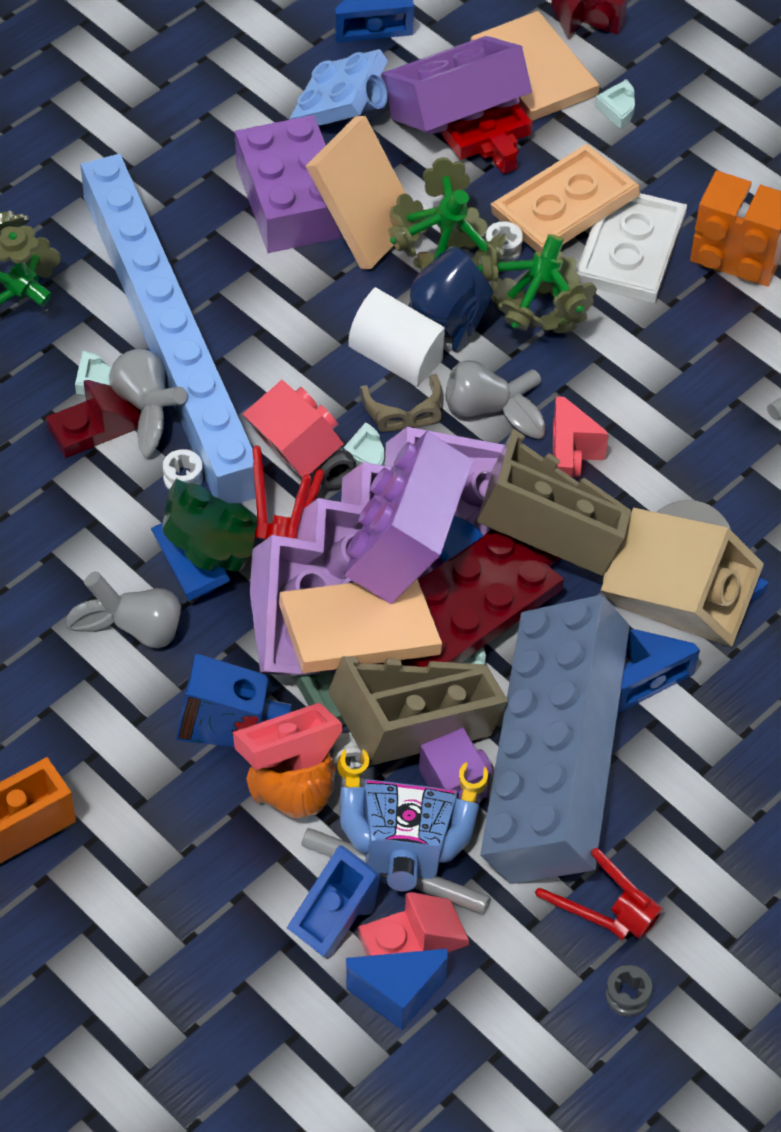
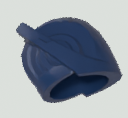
M452 246L436 257L414 279L408 306L445 327L444 337L453 338L451 348L456 352L462 350L469 336L472 337L484 312L493 301L491 297L494 292L471 258L460 248Z

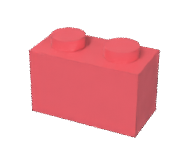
M283 380L279 381L242 414L261 439L301 477L312 473L344 444L333 430L339 424L323 405L318 406L305 389L299 387L295 391Z

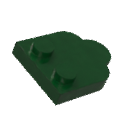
M176 478L168 491L162 531L171 543L185 550L187 558L197 567L213 571L219 566L229 571H240L252 555L257 517L250 514L245 507L237 503H227L211 495L198 484H188Z

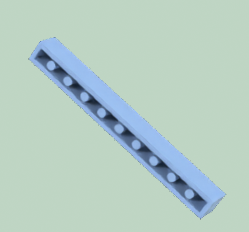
M121 154L80 164L85 202L149 350L156 354L164 365L166 374L165 387H183L186 390L187 399L185 403L174 405V408L193 451L202 460L203 475L212 495L227 503L237 504L255 499L251 444Z

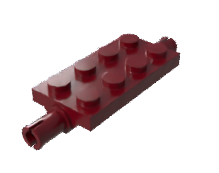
M493 529L490 530L482 538L418 580L440 636L442 648L440 655L401 660L402 666L427 667L429 661L463 662L520 621L521 612L537 609L562 591L564 579L551 568L562 558L546 551L538 550L535 547L529 549L518 539Z

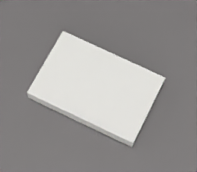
M640 193L638 197L594 224L576 270L580 276V283L582 285L594 283L599 290L656 303L686 215L687 205Z

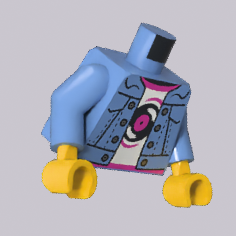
M346 749L342 752L337 762L338 772L345 778V787H341V828L356 851L365 854L366 864L378 873L387 874V884L392 889L409 891L416 886L417 877L426 879L435 877L440 863L451 862L470 843L480 805L475 803L476 797L488 785V770L486 767L483 770L482 780L479 783L471 784L465 780L468 762L461 766L459 770V784L463 792L461 799L456 798L457 790L450 789L446 791V789L369 779H365L364 787H360V777L369 765L368 753L362 749L360 753L361 768L351 769L345 762Z

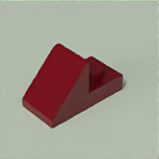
M551 0V6L567 39L570 40L582 22L618 35L624 26L627 0Z
M84 380L86 401L47 416L46 423L49 432L66 459L137 430L140 412L135 406L117 395L111 386L91 380Z

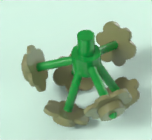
M438 158L433 162L432 168H428L423 172V179L426 182V193L432 197L444 196L438 207L423 210L422 203L418 200L413 201L409 194L399 195L396 205L391 207L390 220L393 226L388 228L390 242L394 244L399 252L404 250L408 257L417 255V258L413 260V265L421 268V271L443 253L447 247L454 246L461 250L466 247L469 250H473L478 246L479 249L471 259L477 267L479 266V257L487 253V244H492L495 247L497 262L505 251L502 246L509 237L506 234L501 235L499 233L486 242L483 237L486 235L488 224L485 220L479 218V212L476 208H467L466 204L469 201V196L463 190L469 186L470 178L465 173V165L462 162L452 163L448 158ZM437 224L440 228L441 237L435 255L429 252H419L417 254L413 246L414 242L419 239L421 233L426 232L428 228Z
M13 211L0 212V262L11 260L15 263L7 274L0 271V283H3L7 288L6 291L0 294V305L16 295L20 299L28 296L43 307L51 298L52 293L38 283L39 275L43 278L50 277L53 268L60 263L61 255L56 249L50 248V242L47 238H35L34 229L30 226H23L30 221L29 216H24L23 214L15 215Z
M548 234L542 252H535L533 260L497 263L496 249L492 244H487L486 255L479 257L478 268L494 292L491 298L497 308L505 313L504 320L513 328L525 331L528 327H542L543 330H552L554 333H566L576 329L577 323L587 319L586 312L594 303L592 297L595 295L597 288L594 283H586L584 285L580 283V276L575 271L577 268L576 259L571 256L565 258V255L560 251L564 242L563 238ZM529 269L517 283L511 278H504L503 280L498 278V272ZM531 282L527 292L524 293L522 290ZM538 291L542 294L551 292L554 296L553 304L556 308L549 315L540 318L535 316L529 307L536 292Z

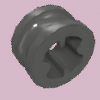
M623 965L614 969L609 975L605 992L606 1003L618 1015L625 1017L639 1015L649 1005L653 987L651 978L646 971L638 966ZM627 983L630 989L639 988L636 998L630 999L627 993H619L621 984Z

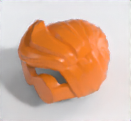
M328 752L322 763L294 771H286L282 762L275 767L258 770L252 766L249 768L246 779L249 792L255 803L270 805L292 818L309 817L319 813L329 801V797L334 789L335 767L332 756Z

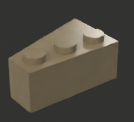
M513 428L493 467L477 522L490 527L494 531L504 533L532 545L538 550L546 551L580 568L603 576L625 538L631 510L586 478H583L579 483L557 468L560 462L559 459L550 453L544 458L522 443L525 436Z
M342 656L328 689L330 697L360 751L364 749L368 753L369 766L420 754V745L461 728L465 729L471 741L491 736L508 703L506 696L486 664L429 661L427 667L402 666L401 659H386L384 665L358 663L357 657Z

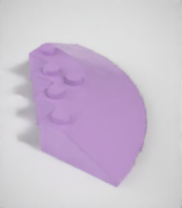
M406 427L386 442L385 466L362 462L342 477L341 502L317 498L305 507L299 524L297 539L271 535L252 549L250 599L260 673L288 676L317 675L320 673L319 671L302 674L279 606L280 592L354 583L353 580L344 575L351 556L346 554V550L355 534L362 529L363 524L358 522L362 510L375 495V493L370 491V487L384 467L390 470L394 466V461L402 447L407 442L415 444L427 430ZM429 431L473 460L454 516L469 521L485 535L492 529L478 523L477 519L493 467L505 445ZM440 556L417 578L418 580L444 563ZM335 669L329 670L332 673H336Z

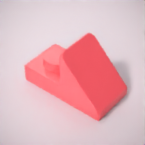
M556 397L553 417V456L560 460L557 468L570 477H580L582 460H604L606 458L609 435L604 428L567 398Z
M319 702L233 732L235 750L256 770L275 767L282 762L286 771H294L322 763L343 730L342 722Z
M413 892L406 894L405 911L358 927V936L367 956L446 948L448 953L469 945V939L449 899Z

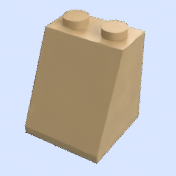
M633 508L629 517L625 538L616 552L612 563L604 573L603 585L600 591L622 609L732 647L764 563L728 527Z

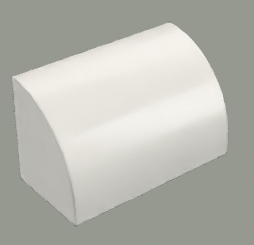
M375 287L368 294L354 318L349 334V347L418 387L443 361L445 327Z

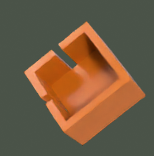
M716 170L699 204L690 261L769 287L781 260V191L760 184L745 217L741 218L737 215L751 188L752 181Z

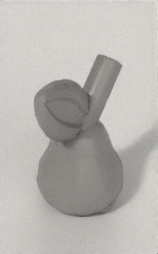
M134 349L122 354L113 363L109 373V383L114 392L124 401L142 410L137 430L138 444L142 455L149 458L156 450L162 436L164 425L163 407L185 403L187 393L183 387L165 389L166 374L160 358L148 350Z
M462 361L452 369L447 382L445 396L447 405L454 414L472 417L503 410L508 421L521 433L535 439H542L545 436V422L542 414L534 403L523 397V394L541 383V377L536 370H529L510 383H507L503 378L494 374L477 361Z
M92 572L85 578L84 584L97 599L80 603L68 613L65 621L66 628L75 631L100 630L114 622L117 627L132 635L143 645L158 649L166 647L173 641L180 617L181 603L174 592L165 588L128 592L119 596L99 572Z

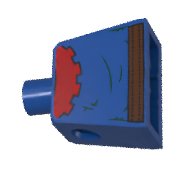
M195 654L183 701L176 740L235 747L233 732L290 713L291 704L265 699L268 677L265 674Z

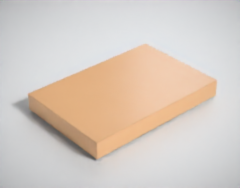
M539 11L471 36V41L489 36L523 47L532 93L519 97L518 104L531 121L599 95V83Z
M355 116L306 165V168L360 269H371L394 245L390 242L388 228L393 226L390 220V209L396 205L398 196L406 193L366 116Z
M585 144L491 203L492 214L500 221L517 225L523 233V241L536 252H542L548 234L563 238L564 244L638 197L640 191L639 185L590 145Z
M418 579L392 604L356 582L280 592L279 606L302 674L337 669L342 656L357 657L358 663L377 664L384 663L386 659L406 660L435 656L441 653L442 642Z

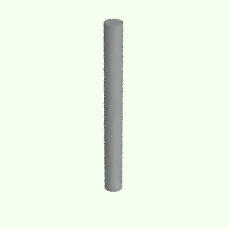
M307 828L301 843L302 846L332 857L338 846L343 845L365 862V854L356 851L351 843L311 828ZM379 873L381 874L380 876L387 878V874ZM438 876L431 879L417 877V884L414 889L435 897L449 899L456 905L482 915L485 913L490 896Z

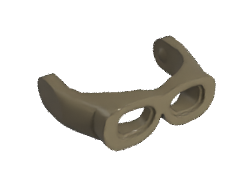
M429 375L432 395L409 412L375 402L370 396L367 385L360 386L363 407L381 432L397 431L406 427H421L437 423L441 419L440 407L442 402V389L438 375ZM395 417L402 418L401 420H389Z

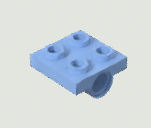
M378 49L367 53L357 52L348 58L333 62L328 60L320 63L312 71V78L305 91L298 97V104L289 120L314 115L319 126L383 108L388 98L386 84L381 74L388 60L381 50Z

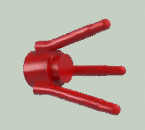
M256 445L252 448L258 521L255 537L266 540L271 535L297 539L303 510L316 500L324 477V471L322 469L316 471L311 485L310 475L306 474L302 477L291 518L273 515L272 524L268 523L261 447Z
M593 848L591 855L624 890V893L618 898L611 909L617 915L616 920L543 888L535 890L537 897L610 930L621 940H624L629 933L638 939L644 937L664 911L663 907L643 891L638 890L599 848Z

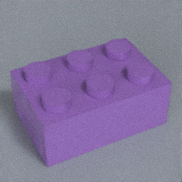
M489 36L472 40L381 74L387 88V101L391 118L408 125L410 128L423 130L426 134L442 132L448 129V123L459 119L470 121L480 118L484 115L483 110L494 106L497 108L513 106L519 102V97L532 93L523 47Z
M314 115L235 131L236 166L267 253L344 238L306 168V165L326 146Z
M426 431L415 444L407 442L398 453L394 466L390 470L384 467L370 487V491L375 493V495L366 504L359 516L358 522L363 524V526L355 534L346 550V554L351 556L344 575L392 604L441 555L473 460L429 431Z

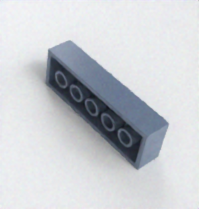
M603 594L521 612L507 694L508 703L504 711L480 856L510 884L594 871L596 868V860L591 855V850L599 847L630 627Z

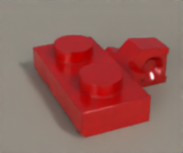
M517 103L510 107L497 108L494 106L483 110L484 115L474 120L462 121L459 119L448 123V129L442 131V136L460 160L480 153L483 158L492 157L494 165L505 174L518 169L516 165L518 150L516 149L517 140L532 135L533 122Z

